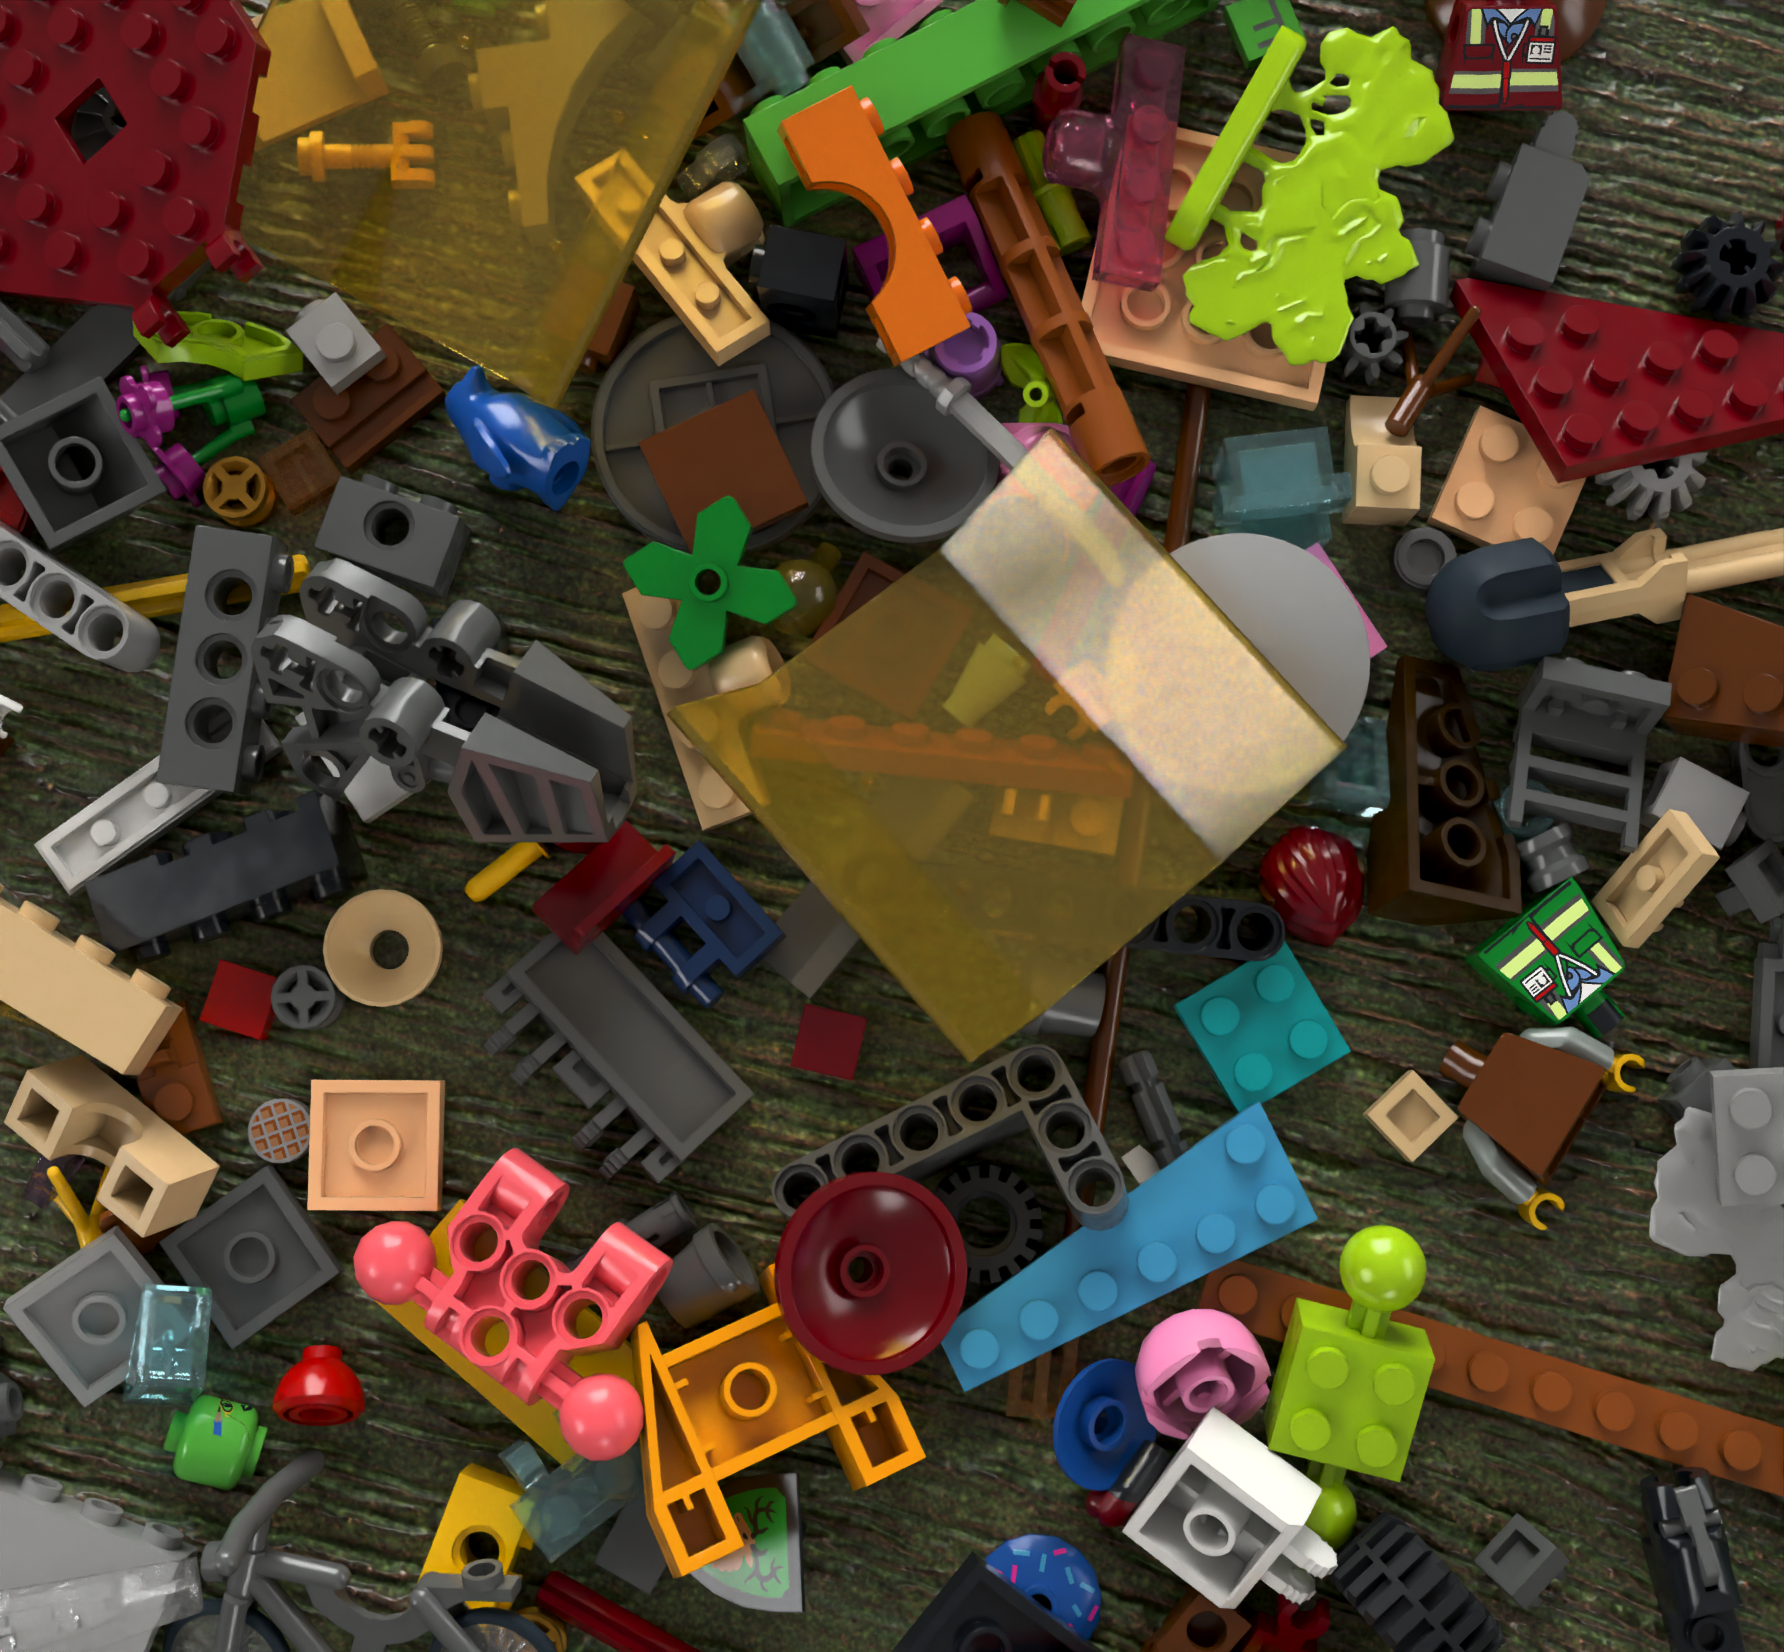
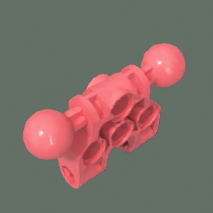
M512 1148L495 1163L447 1227L451 1265L455 1271L451 1277L437 1269V1255L432 1239L421 1227L408 1221H390L375 1226L361 1238L353 1257L355 1278L369 1298L384 1305H401L409 1301L415 1302L427 1311L424 1320L426 1329L528 1406L534 1405L541 1399L548 1402L559 1411V1424L563 1438L577 1455L590 1461H609L624 1455L637 1442L643 1428L644 1408L639 1393L627 1380L614 1374L596 1373L584 1378L570 1368L568 1364L575 1355L585 1356L619 1349L668 1278L672 1270L673 1259L621 1222L614 1223L601 1235L578 1267L572 1272L562 1261L539 1250V1242L563 1207L569 1195L570 1187L569 1184L519 1148ZM494 1229L498 1236V1246L489 1259L478 1262L474 1254L475 1243L483 1232ZM545 1266L550 1275L549 1286L541 1297L529 1300L525 1292V1281L534 1269ZM597 1304L602 1312V1324L593 1336L582 1339L576 1329V1319L585 1307ZM504 1321L510 1332L509 1342L500 1354L491 1357L485 1346L486 1335L493 1325Z

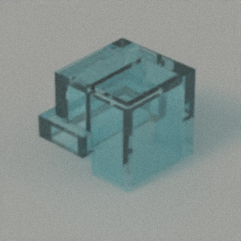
M1327 426L1224 438L1212 462L1216 493L1212 506L1215 527L1220 526L1221 535L1250 533L1284 540L1303 550H1306L1315 543H1319L1324 549L1332 539L1329 513L1342 512L1353 498L1350 472L1334 474Z

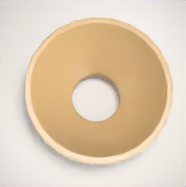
M385 889L364 892L342 905L329 922L323 945L326 969L331 980L339 990L354 1001L378 1007L400 1005L417 997L430 985L437 975L443 953L441 931L434 916L426 906L412 896L396 890ZM389 931L401 933L406 938L409 946L407 959L401 966L395 969L381 967L375 961L373 955L375 941L381 934Z

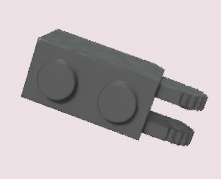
M1560 109L1558 112L1553 111L1551 115H1547L1540 126L1541 129L1537 130L1530 140V145L1523 143L1509 164L1499 161L1485 197L1495 200L1488 220L1481 217L1478 218L1465 249L1466 254L1474 256L1467 278L1545 292L1553 284L1590 182L1583 165L1570 160L1577 142L1576 138L1579 135L1578 130L1580 126L1577 124L1579 120L1574 118V114H1569L1568 110L1563 112Z

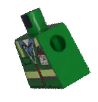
M1572 877L1546 888L1522 908L1521 915L1510 918L1464 957L1473 969L1542 1026L1558 1025L1573 1014L1594 1039H1598L1612 1030L1625 1017L1624 1013L1602 989L1626 968L1624 960L1581 888Z

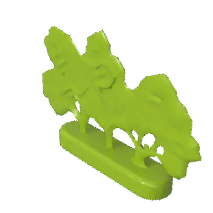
M1284 25L1281 26L1164 236L1165 241L1184 251H1190L1199 242L1211 219L1221 223L1225 229L1228 242L1225 249L1218 256L1191 265L1182 276L1186 287V296L1194 306L1189 314L1191 324L1216 337L1229 341L1247 333L1261 323L1267 322L1272 327L1274 343L1284 353L1289 364L1293 366L1305 365L1313 360L1322 364L1333 361L1340 355L1350 325L1354 320L1348 306V297L1344 285L1345 280L1358 276L1366 280L1372 279L1382 285L1420 266L1410 240L1401 236L1399 230L1404 222L1399 200L1396 196L1379 189L1378 177L1381 170L1399 165L1408 167L1423 164L1438 152L1451 145L1454 140V134L1448 113L1439 104L1440 89L1434 80L1433 70L1411 59L1410 40L1401 36L1397 28L1393 26L1372 37L1359 34L1349 28L1329 32L1320 46V63L1325 70V80L1301 92H1295L1292 89L1289 79L1306 49L1307 41L1301 34ZM1336 74H1344L1350 79L1348 85L1339 87L1332 85L1331 81ZM1341 95L1348 96L1351 99V106L1345 112L1327 115L1312 110V103L1323 106L1326 101L1324 96ZM1286 110L1299 115L1302 120L1306 141L1300 154L1293 161L1279 163L1252 146L1271 111ZM1312 119L1324 122V135H1316L1311 128L1310 121ZM1243 162L1261 170L1264 174L1262 206L1257 212L1230 211L1220 204ZM1242 232L1257 241V250L1250 252L1243 248L1240 243Z

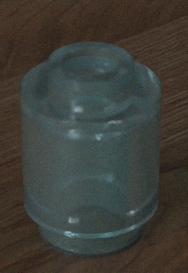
M764 0L728 22L735 35L731 43L761 95L773 89L776 95L785 97L808 83L810 77L805 69L816 62L786 8L779 10L774 0Z

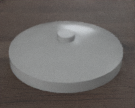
M1231 533L1199 539L1178 548L1154 564L1138 580L1124 600L1115 619L1108 648L1107 672L1109 689L1119 720L1136 747L1152 763L1177 780L1197 788L1226 794H1247L1275 789L1294 782L1320 766L1338 749L1353 728L1366 697L1370 676V650L1365 624L1359 608L1348 589L1328 566L1302 548L1284 540L1250 533Z

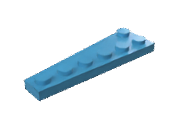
M1255 1102L1247 1106L1190 1147L1188 1151L1128 1193V1211L1123 1220L1116 1226L1103 1231L1090 1230L1085 1226L1080 1227L1061 1242L1028 1263L1022 1271L1013 1277L1007 1278L961 1311L951 1329L941 1341V1344L964 1392L1318 1220L1261 1103Z

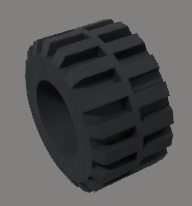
M1383 1511L1336 1556L1338 1567L1329 1575L1331 1582L1394 1652H1496L1506 1642L1501 1626L1435 1552L1399 1516Z

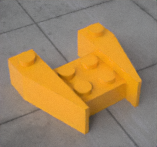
M775 1263L768 1266L757 1277L770 1305L760 1311L661 1355L647 1321L637 1325L630 1335L635 1390L639 1393L644 1408V1423L639 1438L646 1516L673 1579L682 1577L744 1547V1543L717 1483L736 1472L826 1430L852 1491L867 1487L926 1458L899 1396L880 1375H858L835 1369L813 1357L797 1342L788 1329L778 1306L774 1282Z

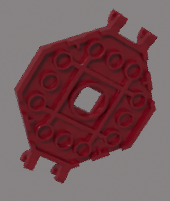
M0 0V295L16 298H25V296L45 298L54 302L95 307L97 304L121 307L134 311L132 313V320L141 336L149 339L157 332L166 346L174 348L191 331L179 313L173 308L167 296L209 259L215 270L224 273L230 267L236 278L246 284L264 268L255 252L240 233L244 205L237 202L242 168L251 167L260 119V116L253 112L258 78H267L271 50L239 0ZM106 88L127 125L86 162L71 137V126L78 108L97 90Z

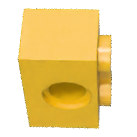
M471 1462L458 1475L419 1580L430 1571L461 1574L462 1569L467 1564L479 1560L473 1555L469 1547L470 1534L478 1531L489 1533L496 1539L499 1545V1558L497 1560L502 1563L503 1574L520 1575L512 1571L521 1547L532 1551L546 1517V1512L536 1509L543 1490ZM465 1601L471 1609L493 1607L510 1610L513 1602Z

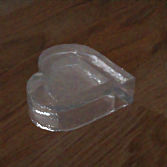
M734 133L724 134L710 142L698 153L695 161L678 176L677 182L688 199L692 201L718 184L732 181L746 172L749 167L747 152Z

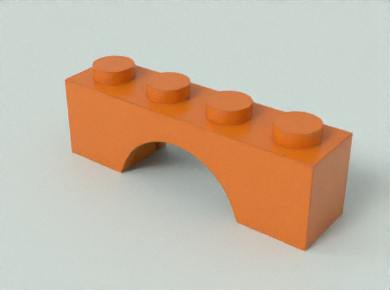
M851 85L782 120L777 133L806 191L829 190L844 193L855 198L874 214L884 231L888 245V269L879 292L865 309L894 367L970 328L971 325L966 317L968 313L973 311L969 297L956 276L947 279L938 261L937 255L943 253L940 238L927 217L918 220L907 196L914 193L912 182L898 157L889 161L878 139V136L884 134V127L871 100L868 97L859 100Z

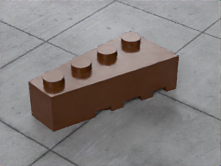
M1687 593L1668 683H1672L1670 707L1663 714L1662 718L1680 735L1784 748V627Z

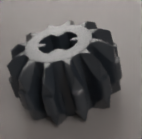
M1742 211L1732 213L1725 221L1714 214L1702 221L1699 225V230H1689L1683 236L1679 245L1683 252L1678 253L1672 260L1670 269L1684 276L1675 285L1674 293L1685 294L1691 292L1695 297L1691 302L1690 313H1698L1708 305L1711 309L1713 321H1724L1731 312L1740 320L1749 317L1756 311L1757 304L1764 305L1773 298L1777 289L1773 282L1783 275L1784 264L1771 257L1780 250L1782 240L1764 241L1760 235L1764 232L1766 220L1758 221L1750 228H1746Z

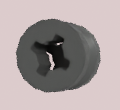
M1562 822L1516 844L1520 854V862L1524 864L1528 872L1526 885L1531 894L1556 885L1591 867L1586 856L1577 853L1570 841L1573 830L1569 822Z
M308 965L294 966L280 974L272 987L271 993L273 1011L279 1020L291 1028L306 1030L327 1028L336 1022L345 1009L347 998L331 980L326 968ZM318 1001H324L318 1003V1005L313 1009V1015H311L310 1009L314 1007Z

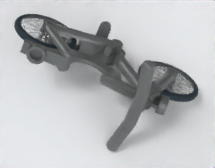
M312 1448L300 1454L259 1488L232 1519L222 1541H209L206 1544L201 1557L202 1577L206 1582L225 1583L227 1581L226 1591L223 1598L202 1600L183 1609L170 1623L164 1637L162 1651L291 1652L282 1634L283 1632L299 1652H336L276 1579L304 1584L312 1605L335 1625L355 1636L351 1652H386L388 1644L412 1641L428 1631H431L434 1635L429 1652H557V1649L549 1637L527 1618L501 1608L480 1607L471 1609L465 1602H513L522 1588L520 1575H504L502 1563L498 1560L480 1559L473 1561L462 1569L461 1574L439 1573L436 1571L427 1572L422 1576L410 1594L409 1604L411 1607L402 1613L384 1615L370 1612L348 1597L345 1588L350 1583L351 1573L345 1565L269 1549L267 1536L272 1514L283 1501L321 1472L325 1466L323 1452ZM258 1604L269 1615V1617L274 1621V1623L262 1612L257 1610Z

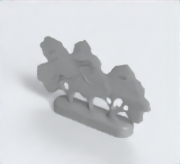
M1688 1107L1685 1109L1683 1118L1674 1127L1677 1145L1657 1161V1174L1654 1184L1658 1197L1651 1208L1649 1237L1653 1242L1684 1256L1731 1255L1736 1263V1274L1721 1284L1719 1288L1717 1312L1724 1319V1324L1715 1334L1711 1360L1724 1363L1728 1367L1753 1372L1760 1365L1767 1364L1775 1358L1784 1359V1207L1781 1204L1720 1206L1717 1200L1712 1113Z

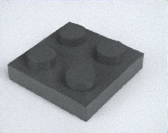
M273 1165L262 1168L196 1215V1218L189 1220L159 1242L231 1349L241 1346L345 1271Z

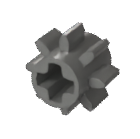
M1362 302L1355 312V321L1351 323L1341 353L1337 356L1344 368L1341 373V379L1346 380L1351 374L1365 376L1368 386H1373L1379 378L1381 366L1387 371L1394 373L1399 368L1403 359L1392 349L1402 346L1409 337V334L1402 330L1396 331V327L1391 321L1394 314L1393 309L1390 308L1382 314L1370 312L1366 302ZM1359 336H1364L1367 344H1357L1356 341ZM1368 345H1377L1378 349L1375 353H1370Z

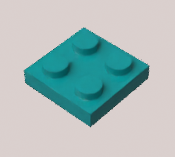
M1285 940L1280 950L1269 959L1264 961H1247L1172 1005L1236 1114L1255 1102L1263 1104L1351 1052Z

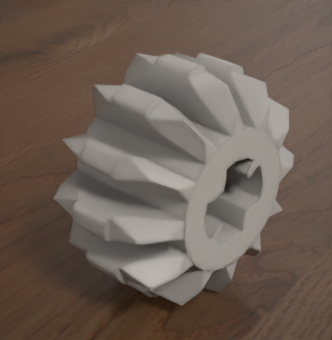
M1701 451L1647 463V467L1658 468V476L1654 469L1644 470L1642 465L1595 475L1594 483L1602 486L1612 485L1614 492L1607 497L1606 506L1614 507L1624 500L1628 503L1626 510L1627 520L1635 521L1647 511L1653 522H1661L1669 516L1670 509L1682 512L1692 504L1690 492H1697L1701 489L1707 479L1694 468L1706 461L1708 453Z

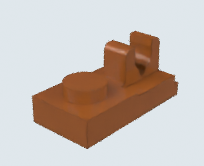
M188 1001L175 1003L183 1008L141 1075H136L143 1104L182 1136L223 1123Z

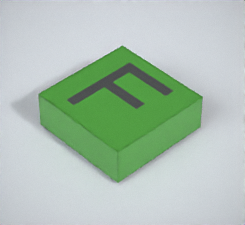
M1241 0L1225 6L1223 18L1246 70L1261 63L1282 25L1305 37L1289 0Z

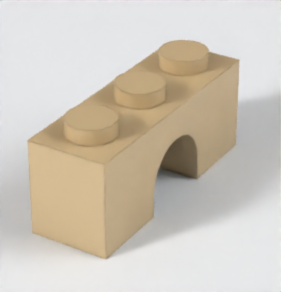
M83 1055L27 1070L4 1121L9 1128L49 1161L65 1155L75 1154L94 1158L107 1165L110 1170L96 1200L142 1238L196 1218L220 1168V1165Z

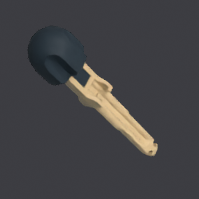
M1661 528L1636 532L1613 552L1557 562L1551 551L1532 537L1484 546L1449 561L1432 580L1424 605L1431 639L1443 655L1471 670L1499 671L1541 662L1544 656L1560 653L1567 642L1569 627L1638 613L1656 624L1680 620L1687 593L1694 594L1784 576V528L1764 530L1665 550L1667 535Z

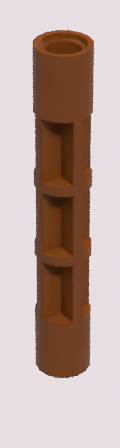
M992 111L969 115L950 128L945 136V145L963 187L969 195V201L979 217L997 259L1000 273L1010 289L1030 336L1034 352L1041 361L1062 410V417L1070 429L1069 433L1090 482L1097 487H1107L1122 483L1136 476L1147 467L1151 460L1149 451L1123 392L1114 379L1093 331L1094 326L1081 304L1061 258V251L1049 231L1030 188L1028 176L1001 116Z

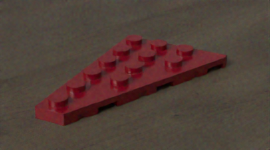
M1471 278L1456 280L1449 299L1461 319H1463L1471 306L1477 305L1481 308V315L1469 333L1557 483L1784 433V333Z

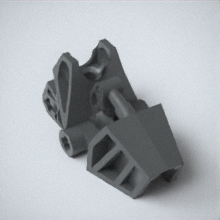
M335 558L319 562L300 586V600L307 621L292 615H278L268 622L251 645V655L266 702L298 706L303 709L307 722L306 725L293 727L281 742L300 782L335 800H338L366 761L372 756L380 763L390 767L395 783L405 791L418 793L424 789L429 780L448 783L447 793L475 842H609L624 823L638 793L632 716L538 640L534 641L522 660L493 650L492 648L500 639L501 627L492 611L481 603L472 600H459L452 603L434 629L428 626V616L424 606L413 595L348 561ZM380 611H386L399 617L405 624L408 632H399L388 626L382 619ZM429 676H432L443 684L500 707V711L497 717L485 712L473 731L468 732L446 723L450 708L445 707L439 693L425 681ZM311 756H321L331 761L338 769L340 777H331L319 771L313 764Z

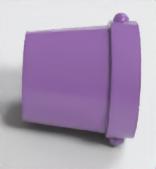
M970 312L966 315L971 325L970 328L926 350L924 354L932 360L933 364L938 365L946 372L947 376L953 379L963 376L972 384L970 394L976 400H979L989 395L996 386L1004 384V378L1001 376L1003 370L1000 361L1002 345L991 323L982 315Z

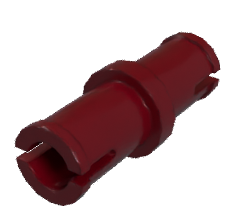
M1059 52L1053 55L1049 60V66L1046 65L1045 71L1036 80L1032 91L1034 107L1030 111V122L1035 130H1040L1046 136L1062 132L1065 129V122L1068 123L1069 118L1076 113L1082 101V81H1085L1086 66L1079 56L1071 52Z

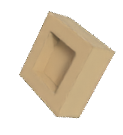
M1408 1070L1362 1114L1408 1162H1413L1459 1118L1414 1070Z

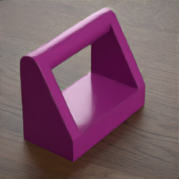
M966 194L917 217L918 220L925 217L930 220L940 238L943 252L964 242L984 281L966 290L973 313H978L1008 298L1006 287L977 215ZM884 233L853 248L854 271L870 302L883 285L888 269V245Z

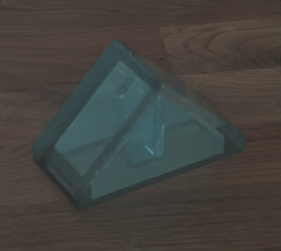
M1358 716L1353 728L1338 749L1312 771L1307 807L1371 817L1388 807L1390 784L1385 720Z
M144 1284L123 1392V1404L190 1407L205 1387L212 1302L211 1288Z

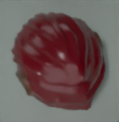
M1297 825L1294 828H1288L1287 833L1281 834L1279 841L1273 844L1261 859L1259 891L1264 904L1271 906L1280 914L1285 924V932L1310 943L1326 947L1332 946L1336 938L1357 919L1363 907L1365 884L1367 882L1365 866L1361 859L1356 856L1355 849L1347 838L1327 832L1314 825L1310 827Z

